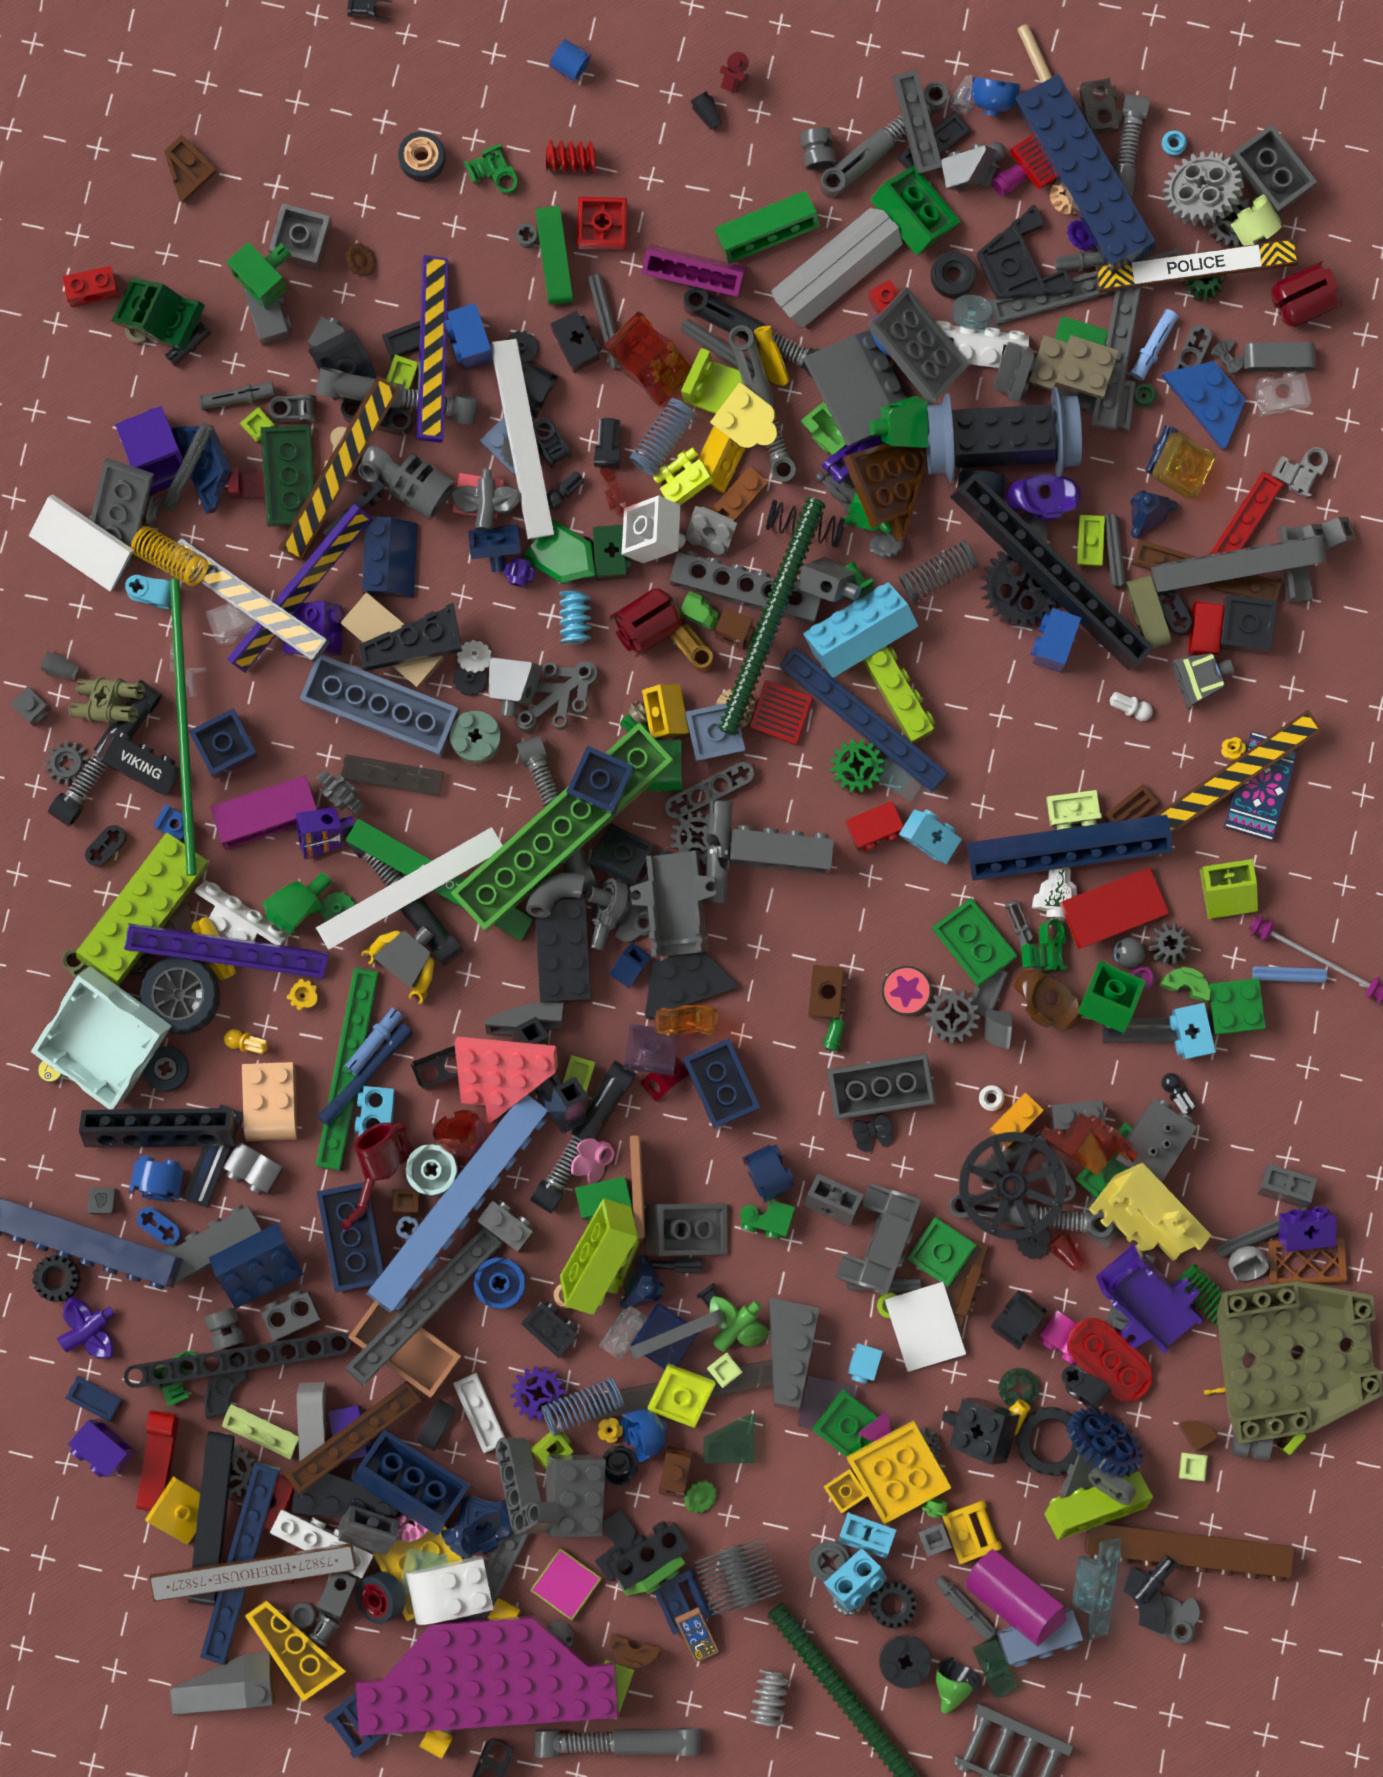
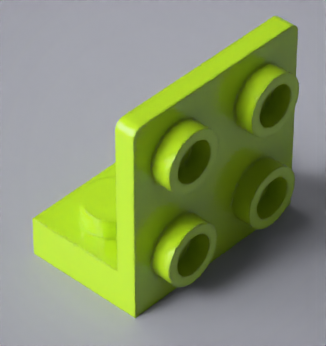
M701 348L681 390L684 403L716 414L739 382H742L740 372L712 361L710 351Z

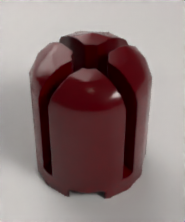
M1323 261L1292 274L1273 285L1271 291L1272 303L1275 309L1280 308L1278 316L1288 326L1297 327L1343 305V300L1340 302L1337 300L1335 292L1339 286L1330 268L1323 269L1321 266Z
M660 588L651 589L610 615V621L615 619L618 631L615 632L627 651L632 648L636 652L635 658L671 636L682 625L681 612L676 604L670 606V602L673 600L672 597Z

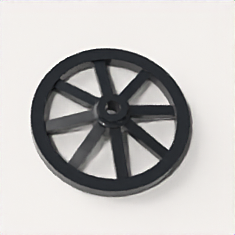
M1004 1132L986 1138L968 1154L960 1171L959 1195L968 1217L984 1232L1003 1239H1023L1043 1231L1055 1220L1065 1200L1066 1177L1058 1156L1046 1143L1025 1133ZM1006 1141L1024 1142L1025 1146L1013 1172L1010 1173L1000 1143ZM991 1146L1003 1174L1002 1177L974 1165L977 1158ZM1035 1147L1045 1155L1051 1166L1021 1177L1020 1174L1032 1148ZM970 1172L997 1183L998 1187L970 1199L968 1189ZM1055 1173L1056 1194L1054 1199L1025 1187V1184ZM1009 1181L1015 1182V1188L1013 1190H1009L1007 1188V1183ZM1002 1194L1001 1202L991 1225L981 1218L973 1206ZM1022 1194L1051 1206L1047 1214L1034 1225L1020 1197ZM1010 1198L1015 1203L1025 1226L1024 1229L1004 1230L999 1228Z

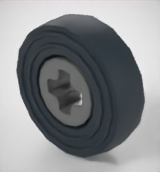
M162 1046L157 1048L143 1073L151 1087L159 1091L170 1092L178 1089L185 1083L189 1073V1065L181 1051L173 1047ZM169 1062V1066L173 1068L172 1073L167 1072L166 1076H162L163 1071L159 1070V1067Z

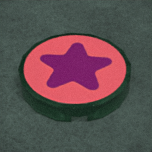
M901 966L893 969L886 976L882 984L881 995L884 1004L891 1012L903 1016H912L920 1013L927 1007L931 998L932 986L929 978L922 970L913 966Z

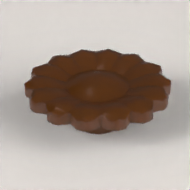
M355 243L348 248L346 262L352 273L357 274L359 277H367L369 274H372L373 269L376 267V259L369 247L364 246L362 243L359 245Z

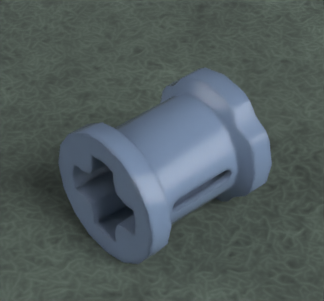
M406 1216L398 1221L396 1230L400 1237L408 1240L411 1235L407 1232H402V1229L405 1228L404 1223L408 1222L415 1225L412 1229V1234L420 1224L416 1219Z

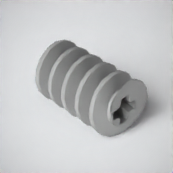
M760 1669L759 1672L766 1677L765 1679L757 1680V1683L762 1685L763 1689L755 1690V1693L761 1696V1699L753 1700L752 1703L757 1705L759 1709L750 1711L757 1718L749 1721L767 1726H780L781 1721L775 1717L782 1716L783 1711L777 1708V1706L785 1705V1701L779 1696L787 1695L788 1691L782 1688V1686L789 1685L790 1681L784 1677L786 1676L784 1674Z

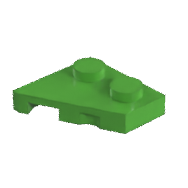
M678 1556L628 1589L623 1590L626 1596L641 1592L650 1594L660 1587V1581L663 1579L669 1580L679 1573L678 1568L683 1566L685 1562L681 1556Z

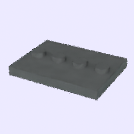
M908 287L902 290L867 326L929 404L935 402L970 365Z

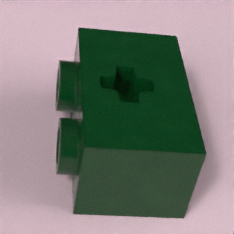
M623 525L593 527L597 580L627 578L626 571H631L630 558L622 555ZM610 547H614L615 557L610 558L608 553Z

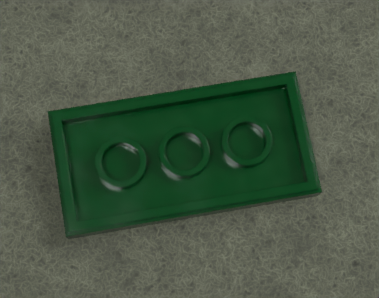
M311 426L261 427L266 527L291 526L314 486Z

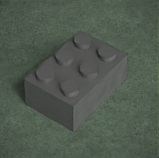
M1273 124L1235 150L1230 157L1233 164H1237L1243 180L1257 198L1265 194L1278 216L1310 193L1317 184V180Z
M596 1454L547 1455L545 1502H555L559 1507L560 1517L556 1525L544 1532L552 1537L602 1536L605 1459Z

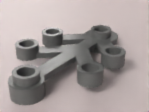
M587 661L580 662L575 668L556 667L552 662L544 664L542 672L547 679H554L556 677L571 679L564 684L538 682L535 693H548L550 695L532 710H525L518 714L516 723L520 730L526 733L534 731L538 725L537 718L556 703H558L557 714L552 719L553 725L557 730L566 729L569 724L567 714L570 692L578 687L577 698L572 702V708L576 714H585L588 710L587 695L589 685L593 684L598 676V671L593 663ZM548 668H554L551 674H547L546 671ZM583 670L589 671L586 676H581ZM579 703H584L582 709H576V706ZM526 716H529L530 720L526 723H523L522 719ZM559 719H565L562 725L556 724Z

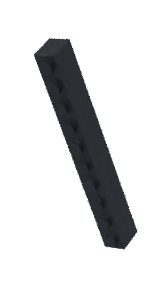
M976 473L965 479L953 492L950 498L1069 614L1081 617L1080 624L1128 671L1139 666L1154 649L1132 625Z

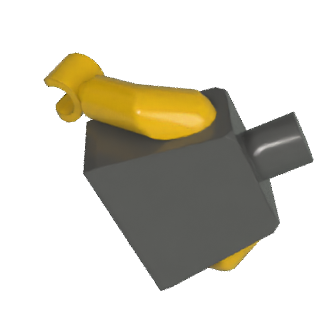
M424 926L420 928L414 937L406 931L400 932L397 930L380 935L368 949L361 953L362 957L367 953L370 954L371 961L368 964L378 961L405 985L413 989L409 994L410 999L414 994H418L420 997L418 1004H421L427 997V989L433 976L434 960L432 959L433 954L425 946L434 935Z

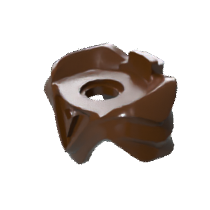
M1027 970L1020 973L1013 987L1024 997L1027 1003L1025 1011L1029 1013L1030 1019L1040 1026L1047 1028L1051 1025L1062 1031L1070 1030L1079 1023L1082 1016L1077 1013L1080 1001L1063 982L1039 970ZM1054 990L1058 994V1000L1055 1004L1050 1005L1047 1003L1046 996L1050 991Z

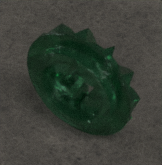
M1014 1368L1007 1371L1001 1377L998 1387L999 1395L1003 1402L1011 1407L1020 1399L1017 1392H1008V1389L1016 1386V1377H1018L1021 1385H1030V1388L1022 1391L1021 1400L1025 1401L1029 1406L1032 1405L1039 1395V1383L1035 1375L1024 1368Z

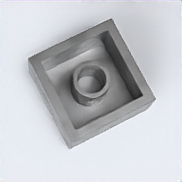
M282 203L269 247V253L282 243L285 246L284 248H287L292 254L285 262L319 270L332 228L331 217Z

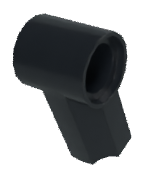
M615 418L599 419L594 467L619 469L621 420Z

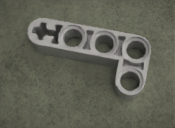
M326 1382L299 1383L297 1391V1418L300 1461L326 1442Z

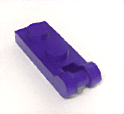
M881 436L848 447L846 445L827 458L821 467L826 472L830 471L834 476L833 479L838 484H841L850 476L843 459L844 457L885 443L882 442ZM840 462L845 466L842 469L837 465Z

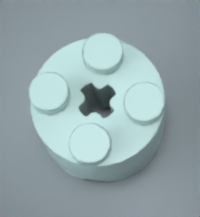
M434 1144L423 1145L414 1150L409 1156L406 1165V1175L408 1182L416 1191L427 1196H439L444 1194L457 1178L458 1165L454 1156L446 1148ZM429 1164L431 1166L438 1165L436 1169L438 1174L436 1176L432 1174L426 1175L428 1173L426 1167Z

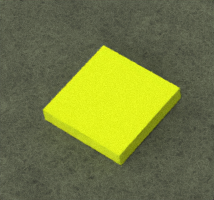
M668 1363L648 1405V1410L695 1428L715 1387V1381Z

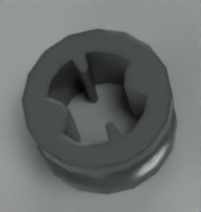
M523 223L515 231L516 241L521 247L529 248L537 242V230L532 224ZM524 230H529L530 235L533 236L532 239L528 238L529 241H523V236L520 235L521 232L524 234Z

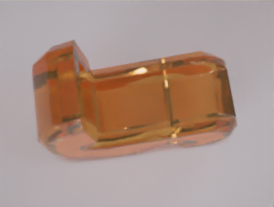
M682 1005L676 1008H660L656 1011V1033L658 1035L674 1036L700 1032L701 1034L712 1036L717 1033L718 1011L714 1007Z

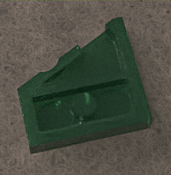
M751 1413L704 1436V1463H755V1413Z

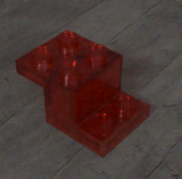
M640 311L604 344V347L625 375L640 385L659 407L686 381L691 370L690 365L673 342L656 331L646 316Z
M1079 1113L1066 1133L1058 1128L1052 1131L1046 1126L1040 1133L1043 1138L1062 1153L1096 1176H1099L1115 1152L1132 1163L1138 1156L1131 1149L1133 1144L1129 1140L1120 1136L1121 1134L1111 1126L1103 1125L1104 1123L1092 1114L1088 1118L1084 1114Z

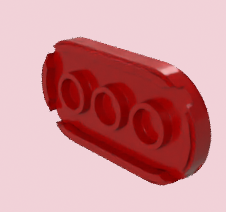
M1086 1318L1072 1328L1067 1340V1349L1071 1359L1081 1369L1105 1382L1112 1390L1110 1396L1123 1402L1135 1401L1142 1398L1149 1391L1153 1379L1151 1378V1364L1136 1348L1133 1349L1129 1342L1109 1323L1099 1318Z

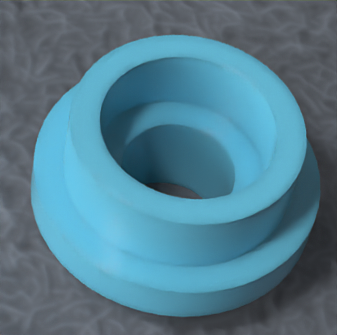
M1169 131L1162 139V148L1169 155H1179L1186 148V138L1179 131ZM1175 140L1178 146L1171 147L1169 142Z

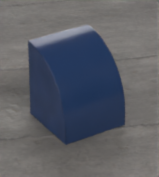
M632 942L621 954L609 974L630 988L645 969L652 956Z

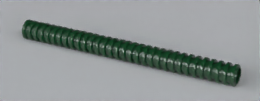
M805 498L806 505L802 506L803 512L799 514L801 518L796 522L798 526L793 529L795 534H791L792 541L788 542L790 547L785 550L786 556L782 558L784 562L780 563L779 566L781 570L777 571L778 578H774L775 585L771 586L773 591L768 594L770 598L765 602L767 606L762 609L764 614L760 615L761 622H757L759 627L754 630L756 635L751 638L753 642L749 643L748 647L750 650L746 651L747 658L743 659L744 665L740 666L742 671L737 674L739 679L734 682L736 686L732 687L733 694L729 695L730 702L726 703L727 709L723 710L725 715L724 717L721 716L720 720L722 722L717 726L719 730L735 736L739 734L738 728L742 726L740 722L745 719L743 714L748 711L746 706H750L749 699L753 698L751 693L756 690L754 686L759 682L757 678L762 675L760 670L765 667L763 662H767L766 655L770 654L768 649L773 646L771 642L776 638L774 634L778 633L779 629L777 626L781 625L780 618H784L783 611L787 610L785 605L790 602L788 598L793 594L791 590L795 589L794 582L798 581L797 575L801 573L799 569L804 565L802 561L807 558L805 554L809 553L808 546L812 545L811 538L815 537L814 531L818 529L816 525L821 522L819 517L823 516L822 510L826 509L825 503L818 499Z
M780 1603L768 1613L767 1618L772 1619V1624L778 1626V1632L782 1631V1637L788 1639L787 1643L789 1645H793V1651L797 1650V1656L803 1658L802 1662L804 1664H808V1670L812 1669V1675L818 1677L817 1681L819 1683H823V1689L827 1688V1694L833 1696L832 1700L834 1702H838V1708L842 1707V1713L848 1715L847 1719L849 1721H853L852 1726L854 1728L857 1727V1732L864 1735L862 1738L868 1740L867 1745L869 1747L872 1746V1751L879 1754L877 1757L879 1760L883 1759V1765L889 1767L887 1770L894 1773L893 1777H922L920 1774H916V1768L912 1769V1763L906 1761L907 1757L901 1755V1749L897 1750V1744L891 1742L892 1738L886 1736V1730L882 1731V1725L876 1723L877 1719L871 1717L872 1713L866 1710L867 1706L860 1703L862 1700L855 1697L857 1694L855 1691L852 1692L850 1690L852 1687L850 1685L847 1686L845 1684L847 1681L840 1678L841 1673H837L835 1671L836 1667L830 1665L831 1661L825 1659L826 1654H822L820 1652L821 1648L815 1646L816 1642L810 1640L811 1635H807L805 1633L806 1629L800 1627L801 1623L795 1621L796 1616H791V1610L785 1608L786 1604Z

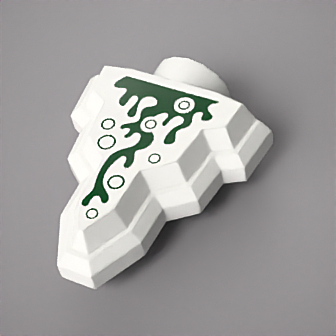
M1069 867L1049 870L1048 879L1041 883L1039 893L1034 895L1032 908L1046 911V918L1065 919L1059 903L1077 896V886L1070 881L1071 870Z

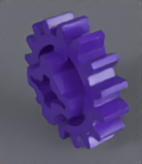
M534 1366L533 1373L526 1368L524 1369L525 1377L521 1375L516 1376L520 1382L519 1384H512L511 1387L517 1390L516 1393L510 1394V1397L517 1398V1402L513 1404V1407L520 1406L522 1408L519 1415L527 1412L528 1420L531 1421L533 1416L536 1415L538 1421H542L543 1412L538 1411L539 1405L545 1401L552 1403V1405L553 1401L558 1403V1400L561 1399L560 1394L566 1393V1390L559 1389L563 1380L556 1381L554 1379L557 1375L556 1372L549 1375L548 1367L539 1372L538 1366ZM539 1376L537 1383L531 1386L524 1384L528 1379ZM547 1380L553 1384L555 1394L549 1392L546 1386ZM540 1386L542 1387V1392L550 1396V1398H539L536 1401L534 1400L535 1395L528 1392L527 1389L536 1390ZM521 1393L528 1396L530 1400L529 1408L523 1403Z

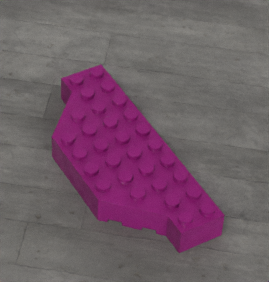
M535 1615L432 1623L385 1678L362 1679L356 1682L359 1736L618 1718L619 1716L616 1662L590 1664L570 1648L557 1634L545 1626Z

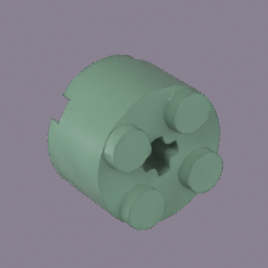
M469 711L462 713L454 721L450 731L452 747L458 757L466 763L473 765L486 763L494 758L500 750L502 737L499 726L494 718L485 712ZM479 733L482 739H477L476 743H473L470 736Z

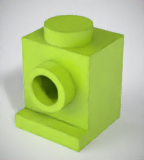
M550 1431L536 1445L530 1447L531 1453L545 1469H547V1455H570L574 1452L569 1446L571 1443L570 1439L562 1431L556 1436H553ZM554 1444V1449L548 1452L547 1449Z

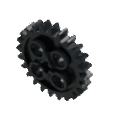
M1002 551L997 552L999 560L990 558L989 560L993 566L984 567V570L989 574L980 578L986 581V585L981 586L980 589L987 591V594L981 597V599H989L990 601L985 608L995 609L992 614L993 617L1001 614V623L1006 622L1009 618L1010 626H1015L1017 620L1020 627L1025 626L1026 620L1029 625H1034L1035 617L1037 620L1042 621V612L1050 614L1051 610L1048 606H1057V603L1042 586L1037 588L1033 585L1032 577L1029 574L1025 578L1026 571L1020 565L1019 575L1014 576L1010 571L1012 563L1017 562L1007 552L1006 555ZM1023 581L1022 586L1025 589L1018 592L1019 586L1016 583ZM1001 585H1005L1009 589L1007 598H1003L999 594ZM1016 595L1014 605L1010 606L1011 599ZM1024 596L1028 597L1031 602L1028 610L1021 606V599Z

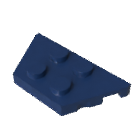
M211 425L213 432L210 438H208L209 440L191 474L192 481L206 514L216 512L231 471L228 459L225 456L213 425ZM199 426L172 428L183 458L186 457V452H188L187 450L191 447L190 444H192L191 442H193L195 434H197L196 431L200 429Z

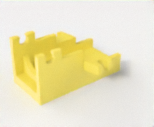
M1143 1163L1114 1175L1089 1208L1094 1215L1098 1214V1211L1101 1210L1104 1213V1218L1100 1220L1101 1223L1108 1227L1113 1222L1127 1237L1126 1239L1129 1242L1132 1240L1138 1242L1136 1246L1141 1251L1154 1249L1158 1245L1172 1261L1176 1260L1180 1253L1191 1248L1202 1249L1211 1237V1234Z

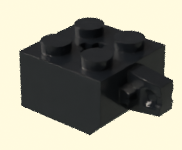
M973 1397L963 1398L958 1412L953 1410L944 1411L941 1421L954 1426L949 1445L950 1448L990 1465L1007 1463L1020 1414L984 1399Z

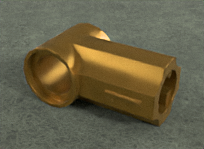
M688 624L681 626L670 636L692 663L695 670L704 673L712 669L714 657L711 650L704 645ZM700 654L709 656L708 662L702 665L696 663L695 660Z

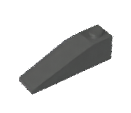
M269 1651L243 1654L226 1662L225 1665L222 1664L170 1688L172 1715L273 1705L275 1703Z

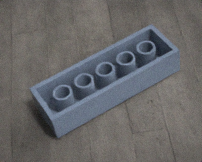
M322 654L314 662L299 699L306 706L438 758H442L450 738L451 727L460 714L459 709L455 706Z

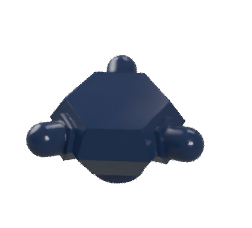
M1144 490L1136 493L1130 502L1132 505L1131 516L1133 525L1131 536L1139 538L1144 530L1154 529L1166 520L1167 514L1170 511H1175L1178 508L1177 502L1169 500L1168 497Z
M640 1255L637 1258V1267L630 1271L624 1286L625 1297L620 1301L622 1309L627 1310L631 1306L644 1305L650 1301L657 1302L663 1294L664 1283L659 1281L658 1274L650 1265L645 1255Z

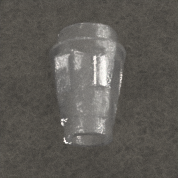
M966 75L951 96L950 107L954 111L967 114L973 108L974 102L971 95V86L974 76Z

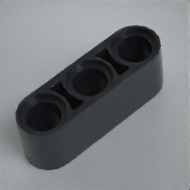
M348 398L343 400L341 412L348 423L351 422L354 415H348L346 413L347 408L352 405L359 407L362 401ZM389 407L377 430L404 436L412 430L413 422L407 410ZM399 417H404L408 420L407 424L403 427L395 426L394 422Z

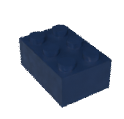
M730 1038L683 1058L686 1069L714 1130L760 1110L759 1103Z
M278 1223L209 1257L215 1276L235 1309L304 1275L298 1258Z

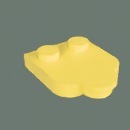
M739 382L710 422L737 444L745 448L753 447L757 443L769 445L777 437V428L773 424L776 417L775 409L742 382Z

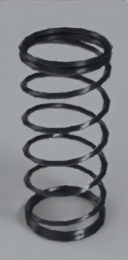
M774 499L770 507L765 529L770 531L781 507L779 533L782 534L785 531L794 510L792 534H794L796 505L792 507L781 531L783 501L780 502L776 510L778 501ZM833 515L822 539L821 527L823 516L820 517L818 543L822 544L833 521L831 546L838 548L845 517L840 518L835 540L836 516Z

